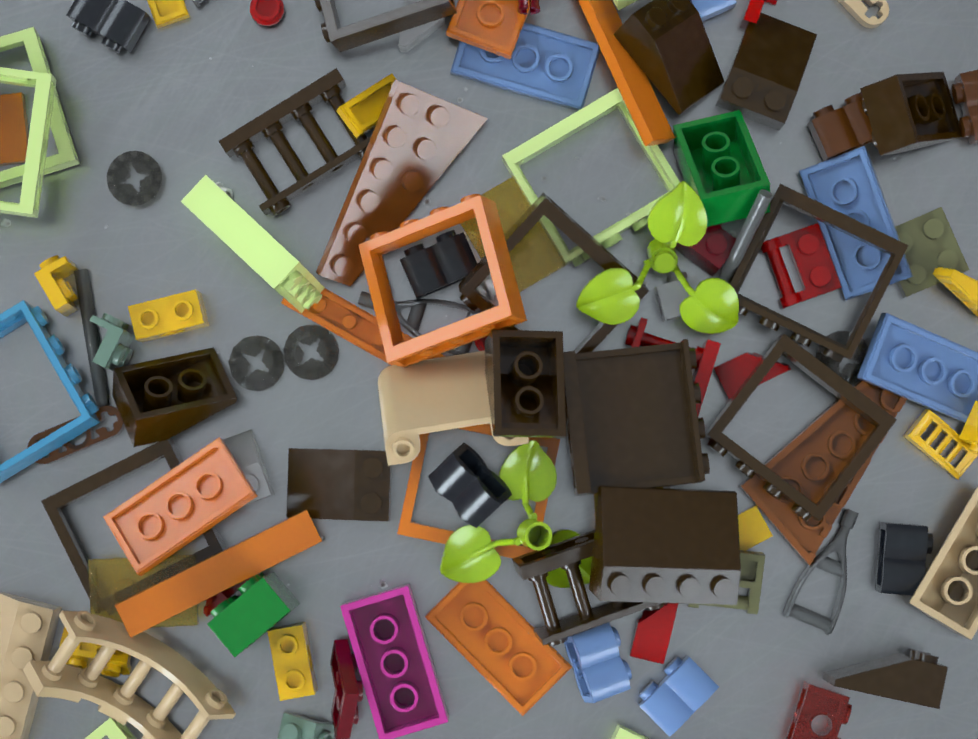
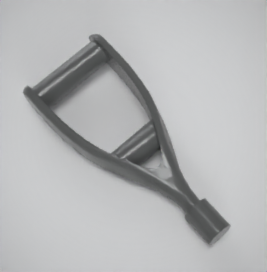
M362 291L358 304L374 309L370 293ZM439 299L394 301L399 323L416 337L422 335L418 330L426 305H442L461 309L468 312L466 318L482 312L479 309L474 312L466 305ZM411 307L406 321L401 315V311L404 308ZM472 342L459 346L456 350L451 349L446 352L453 355L469 353Z
M846 508L840 522L842 526L834 540L814 558L811 565L806 567L795 584L784 609L783 615L785 618L790 616L824 630L826 635L832 633L846 593L847 537L850 529L853 530L859 513ZM836 551L839 555V561L827 556ZM815 567L840 577L839 591L830 618L795 604L803 584Z

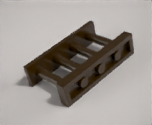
M337 68L219 140L220 145L230 158L236 155L237 158L241 157L268 199L259 205L265 215L272 212L273 216L284 212L291 206L289 201L358 158L362 160L371 136L367 138L363 134L356 139L336 112L339 106L345 103L341 96L343 93L341 89L346 86ZM323 100L325 103H330L356 145L339 156L312 115L314 111L312 107ZM292 119L302 123L327 163L308 174L282 132L284 130L282 125ZM263 137H266L267 140L271 139L297 181L280 193L253 151L255 148L253 143Z
M595 530L550 545L543 550H536L512 559L517 574L523 580L528 579L533 582L545 626L533 630L543 646L546 644L549 646L562 644L571 635L644 609L648 611L659 609L665 603L611 601L591 609L579 565L581 560L592 557ZM560 567L566 571L578 614L561 620L558 619L546 579L549 571Z

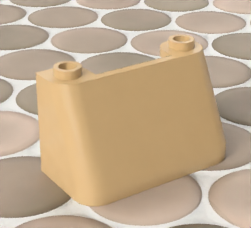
M485 350L422 360L407 367L391 365L380 372L378 376V394L388 466L413 461L418 456L421 447L419 434L490 423L493 436L485 377ZM493 436L494 440L503 446L529 443L528 437Z

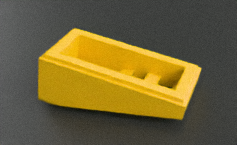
M935 268L933 275L978 317V281L955 269Z
M925 409L903 435V437L956 480H959L978 456V454L968 450L970 447L969 443L959 439L960 435L930 409ZM932 424L935 428L924 441L920 436ZM942 432L945 435L944 439L933 449L930 445ZM953 441L956 444L945 458L940 455L942 451ZM960 450H964L967 454L956 467L951 465V461Z

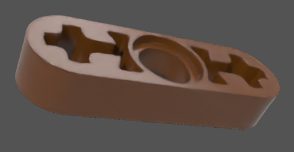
M103 406L95 412L100 422L105 420L104 414L106 412L110 416H117L118 421L113 423L114 429L112 431L108 427L95 430L99 437L94 439L93 428H90L86 431V439L82 444L74 445L69 441L64 444L67 448L66 451L62 452L61 446L49 453L50 456L48 458L44 456L36 461V463L50 464L119 435L124 430L125 425L117 407ZM74 419L34 435L30 439L28 447Z

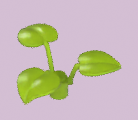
M681 181L673 190L660 198L648 214V228L655 239L647 247L649 259L643 261L644 266L637 281L633 284L631 274L626 269L610 268L604 270L588 282L576 302V307L579 311L602 323L610 325L624 323L631 319L638 311L640 299L635 291L641 288L649 269L653 268L658 273H669L672 271L690 295L679 306L681 317L690 328L698 332L714 334L730 330L739 322V300L735 289L730 283L720 278H708L701 281L694 290L677 265L678 257L675 251L677 242L684 246H693L703 238L707 229V215L703 203L695 190L685 181Z
M529 440L528 444L516 447L507 456L499 472V477L505 482L512 493L508 499L512 501L522 499V505L528 515V519L519 525L517 537L491 542L488 531L480 526L475 528L471 525H465L458 528L450 535L444 548L440 565V572L443 576L461 583L481 582L493 576L501 565L500 555L494 549L498 546H519L522 544L533 550L540 551L550 545L580 535L572 530L560 529L552 536L550 527L537 520V514L533 512L529 504V500L540 502L548 498L554 491L557 483L555 466L536 440ZM592 557L581 560L579 565L584 584L590 583ZM560 567L548 572L546 577L548 584L558 588H570L565 569Z

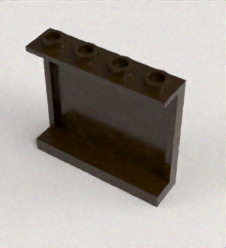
M683 339L680 343L575 353V351L563 352L565 413L574 496L598 494L599 486L657 488L705 481V474H709L710 465L708 454L702 453L700 439H705V424L703 417H697L696 404L701 403V391L699 383H693L692 369L697 368L695 348H689L688 339Z

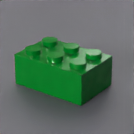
M741 110L673 125L675 136L674 154L684 181L695 190L703 203L707 215V227L747 218L759 191L764 189L770 192V182ZM769 203V205H768V207H767L765 213H769V212H770V203Z
M263 572L258 573L256 576L254 575L238 588L242 594L241 596L237 597L235 594L225 599L210 612L214 618L207 625L234 658L300 604L274 572L266 576Z

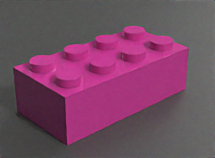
M410 583L343 603L340 608L379 739H394L447 723L449 715Z

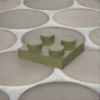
M942 207L895 226L900 241L908 245L905 255L913 277L897 282L903 298L940 283L933 275L935 268L955 269L961 273L969 270Z

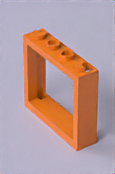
M471 194L463 197L459 204L452 207L433 209L430 212V216L420 220L411 219L404 221L399 225L400 228L391 232L375 233L370 236L369 241L358 245L387 363L407 367L488 336L492 329L504 330L527 321L497 206L494 201L480 194ZM476 217L499 305L404 342L382 255Z
M490 424L457 428L492 436ZM430 433L419 434L420 452L412 461L397 534L446 544L454 530L411 522ZM528 437L529 440H536L540 446L547 447L546 454L555 466L560 439ZM548 498L536 502L534 513L537 514L538 521L543 522ZM508 545L494 548L500 556L516 558L536 551L524 545Z

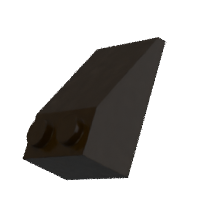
M652 0L634 12L614 33V36L678 115L725 82L700 14L690 0Z
M760 13L757 24L748 21L715 106L731 112L741 110L744 117L780 130L787 120L798 92L817 34L764 13Z
M944 72L897 74L860 88L863 97L862 107L865 114L869 117L873 130L871 134L872 141L878 149L880 156L897 154L963 137Z
M492 329L485 340V377L493 436L565 438L563 331Z
M214 347L117 367L113 371L112 397L133 447L168 440L237 402V396Z
M289 448L286 518L307 510L311 519L391 520L392 465L388 466L386 451Z
M910 649L909 655L897 653L824 672L823 680L835 687L940 709L948 667L938 663V656Z

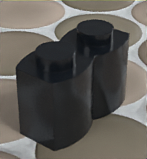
M74 0L66 16L74 21L71 26L72 28L90 37L92 32L103 37L101 44L116 53H120L121 49L131 53L151 18L145 11L126 0Z
M451 230L437 236V243L430 247L424 248L422 243L404 251L406 257L400 259V263L416 299L426 297L462 281L477 265L464 232L456 235L455 230Z
M465 443L454 450L428 476L435 491L440 496L451 501L459 517L475 528L483 523L512 495L505 482L497 474L489 470L480 455Z
M881 522L878 545L879 557L876 570L877 592L913 596L929 569L926 568L925 561L927 554H931L933 550V534L928 533V526Z

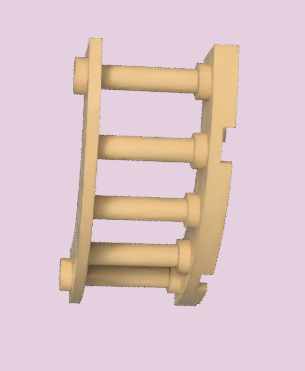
M62 610L58 616L65 626L68 635L51 661L29 660L23 669L37 697L60 698L79 703L81 698L99 705V712L111 717L123 726L129 722L143 734L141 739H197L210 720L233 719L236 715L228 702L227 696L196 666L177 651L145 632L130 638L122 622L91 614L87 611ZM80 642L102 645L87 668L81 669L66 665ZM116 650L140 660L123 685L100 676V673ZM152 667L173 682L156 708L135 694ZM185 693L199 709V712L185 732L181 734L168 720V714L182 694Z

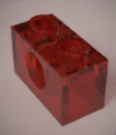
M804 681L786 739H841L837 737L841 724H847L852 710V705L848 704L850 697ZM818 715H826L828 724L825 730L813 732L811 727L812 720Z

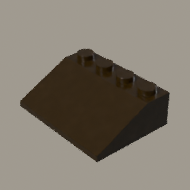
M599 486L589 590L600 601L737 605L741 564L737 493L735 491Z

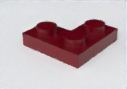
M348 639L334 640L330 660L335 686L331 715L336 739H350L352 726L358 723L357 702H362L363 685L361 680H356L355 674H357L358 665L354 653L350 651Z

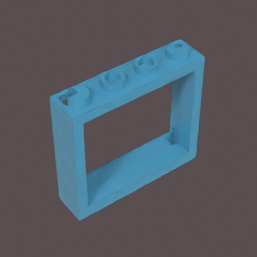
M25 300L0 314V339L28 322L81 416L0 465V483L100 423L95 414L99 410L96 402L89 393L84 395L78 385L82 381L80 374L72 363L66 364L61 355L65 352V349L55 334L50 336L45 325L49 321L39 306L34 308Z

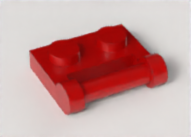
M818 223L763 243L761 250L763 254H767L783 297L780 298L783 309L842 288ZM784 246H788L803 290L795 293L779 249Z

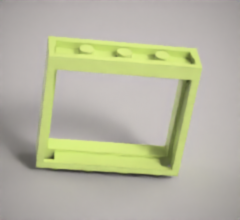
M34 27L0 37V52L25 45L33 72L51 74L39 33ZM56 89L50 127L59 154L46 157L44 175L80 164ZM25 164L0 171V188L22 182Z
M0 67V83L35 88L20 203L0 201V213L38 218L57 81L52 74Z
M618 88L502 155L504 165L530 207L538 197L519 166L618 108L667 189V193L673 190L680 181L659 146L644 145ZM664 195L593 237L606 249L615 245L623 239L620 235L622 232L631 227L636 232L648 225L647 219L651 208ZM545 215L538 221L565 266L573 262L574 266L577 267L591 259L579 246L569 250L554 224Z
M207 175L181 200L193 214L299 312L302 313L305 309H309L314 303L317 304L321 300V292L325 287Z

